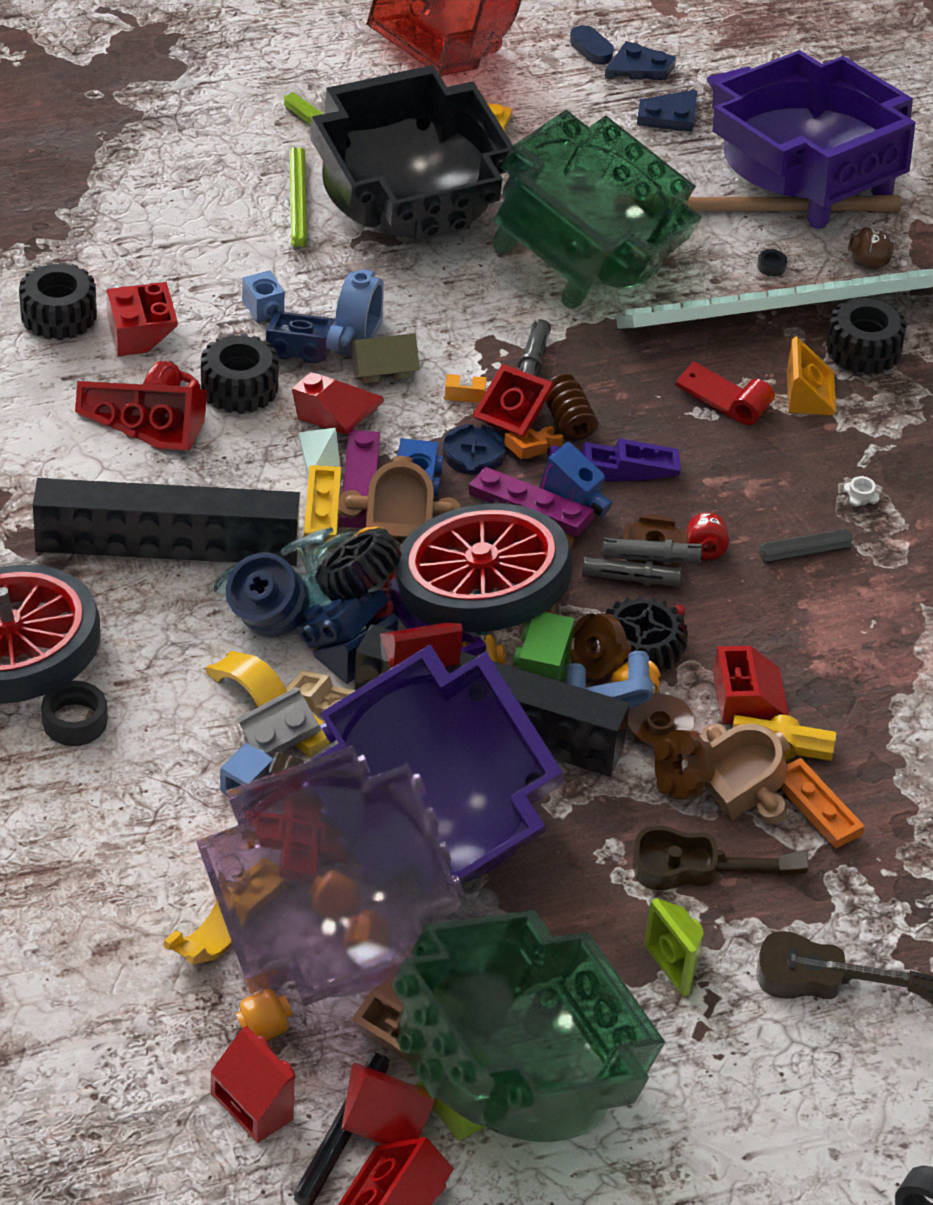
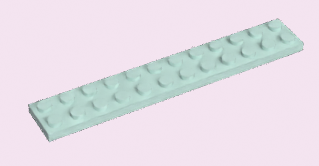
M933 269L825 282L824 285L822 283L796 286V292L795 287L744 293L739 294L740 300H738V295L711 298V304L709 299L682 302L683 308H681L680 303L655 305L654 312H652L651 307L626 309L625 316L616 317L617 328L644 327L933 287Z

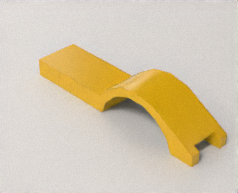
M229 651L226 653L225 658L216 664H210L206 667V673L216 682L222 681L225 677L236 680L248 691L258 707L287 692L285 685L276 672L266 662L254 655ZM314 715L319 725L324 723L321 719ZM320 731L295 746L310 758L330 744L323 731Z
M262 857L218 895L209 916L195 932L183 937L181 932L175 930L164 940L163 947L187 958V961L191 964L214 961L223 955L235 942L246 922L289 886L291 880L278 878L279 866Z

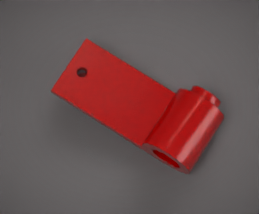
M695 361L688 366L675 382V386L745 425L756 423L775 397L772 387L763 380L753 379L742 389Z

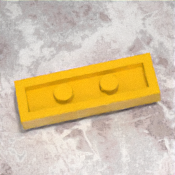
M309 465L304 542L336 544L341 467Z

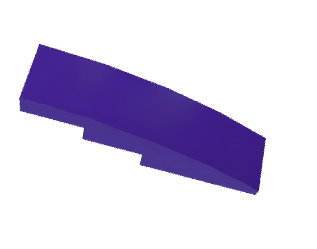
M619 438L615 447L585 442L580 451L604 474V481L649 480L678 476L681 472L679 449ZM551 445L548 458L561 447Z

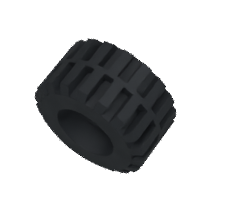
M63 262L59 264L46 263V266L39 265L35 267L34 271L29 270L20 281L21 321L27 330H32L34 335H42L45 339L57 338V340H63V338L67 337L71 339L75 338L76 334H84L87 332V328H91L94 325V320L97 318L96 283H94L92 275H88L87 270L79 269L74 264L66 265Z
M856 297L855 300L847 299L844 303H839L836 306V310L832 312L826 343L827 352L832 355L831 359L834 362H839L841 367L844 369L849 368L852 372L857 373L859 371L864 374L875 372L877 374L882 373L883 369L890 370L893 368V364L899 362L907 326L902 312H897L898 308L894 305H888L884 300L878 301L872 297L868 299L863 297Z
M230 334L226 338L219 337L216 339V342H210L207 345V349L203 350L201 354V389L207 390V402L213 403V407L217 409L223 408L225 412L229 413L236 411L238 414H243L245 411H258L259 407L265 408L268 406V402H272L275 399L276 393H278L279 359L275 348L270 347V343L260 341V338L257 336L249 337L248 334L235 336V334Z

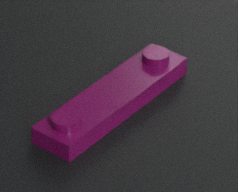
M351 430L349 432L342 493L347 490H355L362 496H368L370 481L378 466L380 432ZM363 510L355 518H347L340 513L339 527L365 528L367 511Z

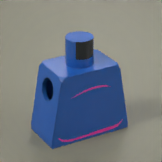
M570 442L564 444L548 458L539 488L590 507L600 517H603L610 510L613 503L600 493L605 480L604 474Z

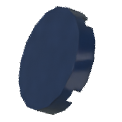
M464 424L453 428L446 434L442 449L443 458L453 469L470 475L479 474L485 467L495 470L502 464L505 457V442L497 431L488 426L482 425V428L474 427V424Z

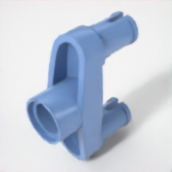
M633 651L628 654V679L626 681L586 688V668L581 664L574 663L565 667V683L630 702L629 709L648 702L652 698V680L649 679V655L647 656V653L644 651Z

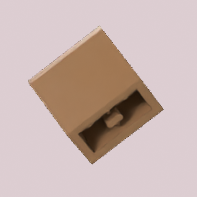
M402 971L373 988L351 1020L363 1035L420 1070H423L464 1008L405 971Z

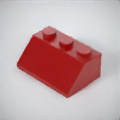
M427 1137L376 1145L338 1205H432L435 1199L445 1190L446 1182L454 1168Z

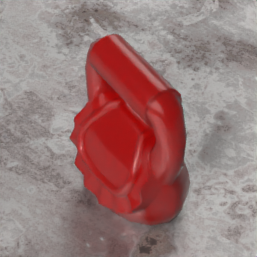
M172 361L156 362L143 384L180 386L181 381L189 383L187 387L201 388L197 379L184 371H180L178 366Z

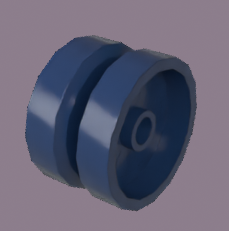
M263 552L250 555L240 561L230 573L225 587L226 600L231 610L249 629L260 636L272 638L291 632L304 619L303 613L310 605L309 589L303 578L286 560L277 554Z

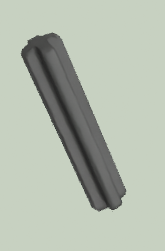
M839 529L766 542L760 545L759 551L764 562L848 548L852 544V535L849 529Z

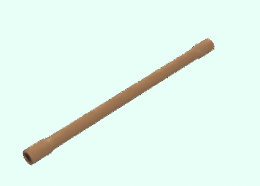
M615 196L614 212L808 211L809 198ZM851 196L832 204L831 211L900 212L901 196Z

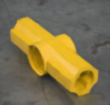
M734 715L732 728L744 724H758L769 728L775 734L780 731L790 745V749L784 753L786 760L799 755L832 761L836 740V732L800 726L795 718L788 715L775 716L771 721Z

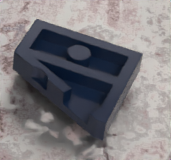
M625 41L606 67L605 78L614 79V74H630L631 80H666L675 67L676 56L641 46L638 43Z
M698 90L640 99L637 125L692 132Z

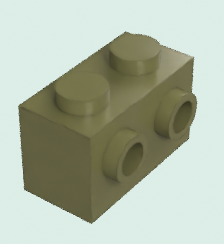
M416 333L354 340L350 343L354 378H363L364 384L381 382L383 375L393 374L394 380L412 378V372L420 370Z

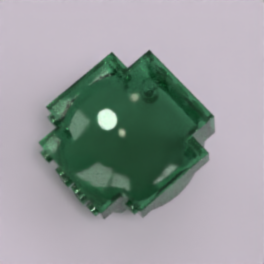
M566 109L514 144L501 166L509 174V177L506 180L502 193L505 200L493 220L499 227L492 241L494 249L503 254L512 251L517 242H521L567 279L568 282L561 292V302L566 307L574 309L582 305L589 291L595 286L603 284L616 288H630L651 280L658 273L668 255L691 237L702 216L686 204L696 186L616 122L605 115L588 127Z
M535 910L424 925L411 951L414 957L404 959L391 986L404 1005L400 1015V1033L396 1042L432 1099L439 1098L448 1107L467 1120L481 1126H486L498 1134L535 1142H554L578 1137L596 1127L603 1120L609 1108L635 1104L650 1078L648 1072L663 1048L665 1041L589 931L553 937Z

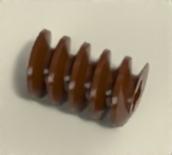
M560 374L551 378L549 381L553 382L555 386L545 402L560 433L564 438L572 441L588 438L597 430L599 422L589 401L586 399L584 391H582L580 383L575 381L571 374Z

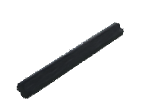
M374 1052L368 1058L365 1066L386 1073L389 1068V1059L385 1055ZM346 1100L294 1191V1201L297 1204H314L352 1135V1132L342 1129Z

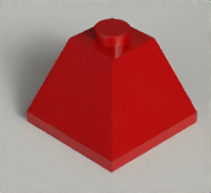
M502 364L472 416L474 419L524 438L555 385L548 380Z
M312 372L292 388L299 420L327 429L336 428V432L345 435L384 402L383 396Z

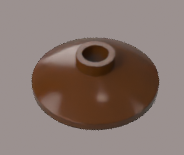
M652 694V698L648 702L629 709L627 727L631 734L639 741L655 746L659 739H664L673 731L693 730L695 721L691 709L682 700L667 694Z

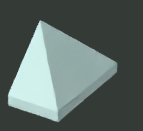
M336 428L298 433L308 476L309 465L340 467Z

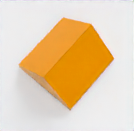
M796 336L791 342L787 366L788 412L833 415L836 413L834 371Z

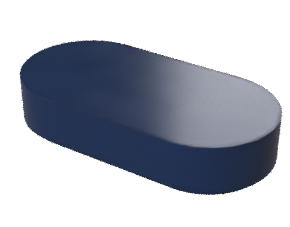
M586 25L572 28L570 43L588 60L596 64H605L612 60L614 46L599 32Z

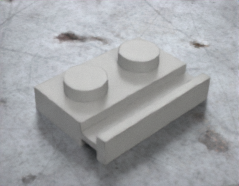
M298 686L237 718L251 746L265 751L270 757H273L276 752H283L322 731Z

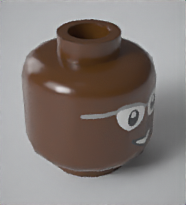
M869 227L862 228L857 235L853 234L848 245V251L852 252V259L856 264L873 269H878L883 264L887 265L891 260L894 250V243L891 242L889 234Z

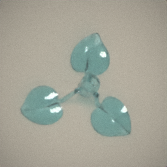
M332 527L314 531L306 537L299 538L281 549L282 555L299 549L307 571L300 576L309 589V608L329 600L320 590L315 578L319 566V556L324 551L339 547V544H343L349 538L355 537L353 532L341 533L324 542L325 537L334 531ZM321 543L306 553V546L308 544ZM310 557H312V561H313V566H314V569H313V570H312V567H311V564H310V561H309V558H310ZM237 564L226 569L217 578L213 586L215 592L229 577Z

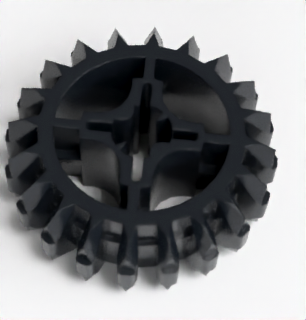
M368 529L364 533L359 532L357 536L349 538L345 543L339 544L337 549L331 551L330 555L324 558L322 564L318 566L315 578L320 590L330 601L337 599L346 601L358 598L361 594L368 593L371 588L378 586V583L382 580L387 579V575L393 572L395 566L399 564L402 553L397 541L386 529Z
M639 595L637 600L633 601L626 597L623 603L615 601L612 608H607L605 613L614 615L621 623L625 631L626 640L631 644V652H646L647 656L649 655V660L657 666L660 673L663 667L671 670L674 663L680 662L687 648L688 630L687 625H685L684 616L678 615L676 607L668 608L666 600L657 603L654 597L650 600H643Z

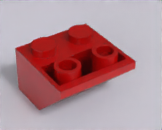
M167 282L106 289L107 317L117 356L148 353L178 326Z
M717 646L713 677L722 724H733L734 715L769 721L778 715L789 716L781 671L777 665L752 646Z
M245 1026L239 1031L211 1070V1095L259 1143L294 1120V1084L296 1075L287 1061H281L272 1052L269 1043L263 1036H257L248 1026Z

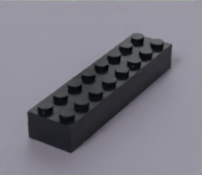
M37 478L33 499L35 552L239 563L250 555L266 552L277 554L291 566H297L300 492Z
M373 624L370 625L356 651L355 691L391 669L380 633L392 632V630ZM461 651L460 664L445 666L450 674L478 656ZM493 661L555 760L589 770L593 773L612 776L624 749L630 702Z

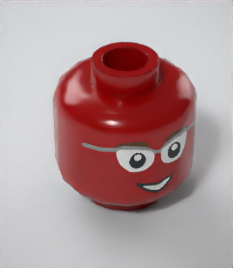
M710 512L700 513L694 516L687 525L688 544H702V560L717 559L727 551L730 540L727 524L721 516Z

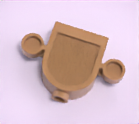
M408 456L393 457V462L380 467L370 481L368 496H362L355 490H347L340 495L338 500V510L344 517L355 518L363 510H366L365 528L377 526L386 529L389 534H392L398 544H402L415 529L432 519V515L436 517L461 507L458 501L451 497L442 498L438 502L433 501L434 489L429 475L419 465L412 463L413 459Z
M709 724L704 727L700 737L712 746L716 762L714 777L712 781H707L705 788L728 817L733 821L757 805L760 818L765 823L777 824L783 821L787 815L786 804L783 797L775 792L782 786L787 775V763L784 753L790 749V745L780 731L775 734L769 728L758 724L739 725L728 731L720 724Z

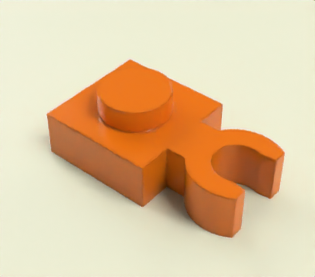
M549 426L542 428L539 432L530 428L524 438L513 433H505L504 442L505 446L520 459H531L534 456L547 454L551 445L562 447L564 436L562 434L554 435L555 428Z

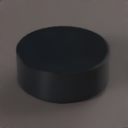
M768 249L759 254L757 268L761 273L767 276H779L786 271L787 257L781 251Z

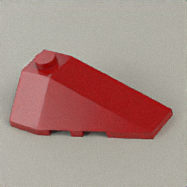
M77 381L75 412L119 430L126 435L149 443V445L156 448L190 451L205 422L207 390L185 386Z

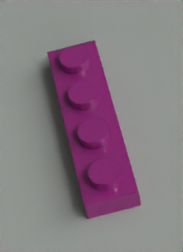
M485 467L469 484L470 495L492 504L495 499L499 503L504 504L509 500L511 505L521 504L523 507L534 509L553 519L565 533L578 537L594 520V509L488 467Z

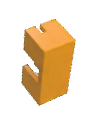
M447 374L444 400L479 403L486 392L487 377L473 376L471 387V382H469V386H463V381L459 385L460 375Z

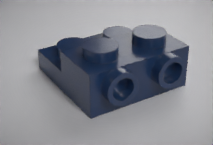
M276 311L266 330V341L270 343L271 348H275L278 359L285 360L294 357L302 358L307 363H320L321 361H326L330 349L326 348V340L330 327L335 325V318Z
M381 589L368 593L365 592L358 598L346 601L337 599L324 606L316 604L303 613L304 619L295 628L301 640L306 643L309 649L352 640L389 601V598Z

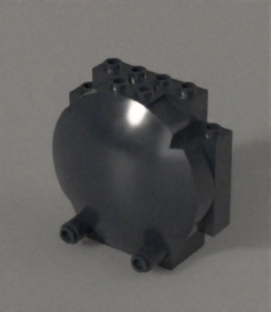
M434 65L327 87L324 114L312 116L310 139L323 160L322 180L332 202L355 222L366 227L375 228L379 232L388 235L409 237L418 241L470 229V224L485 212L489 203L500 201L503 181L500 174L513 171L516 149L474 81L447 87Z

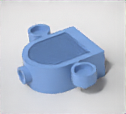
M361 269V271L350 272L344 281L338 299L335 325L330 327L326 340V348L334 350V353L352 357L350 343L354 340L375 338L383 322L384 282L383 279L375 277L374 271Z

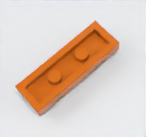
M802 758L787 764V775L780 789L835 849L863 835L864 824Z

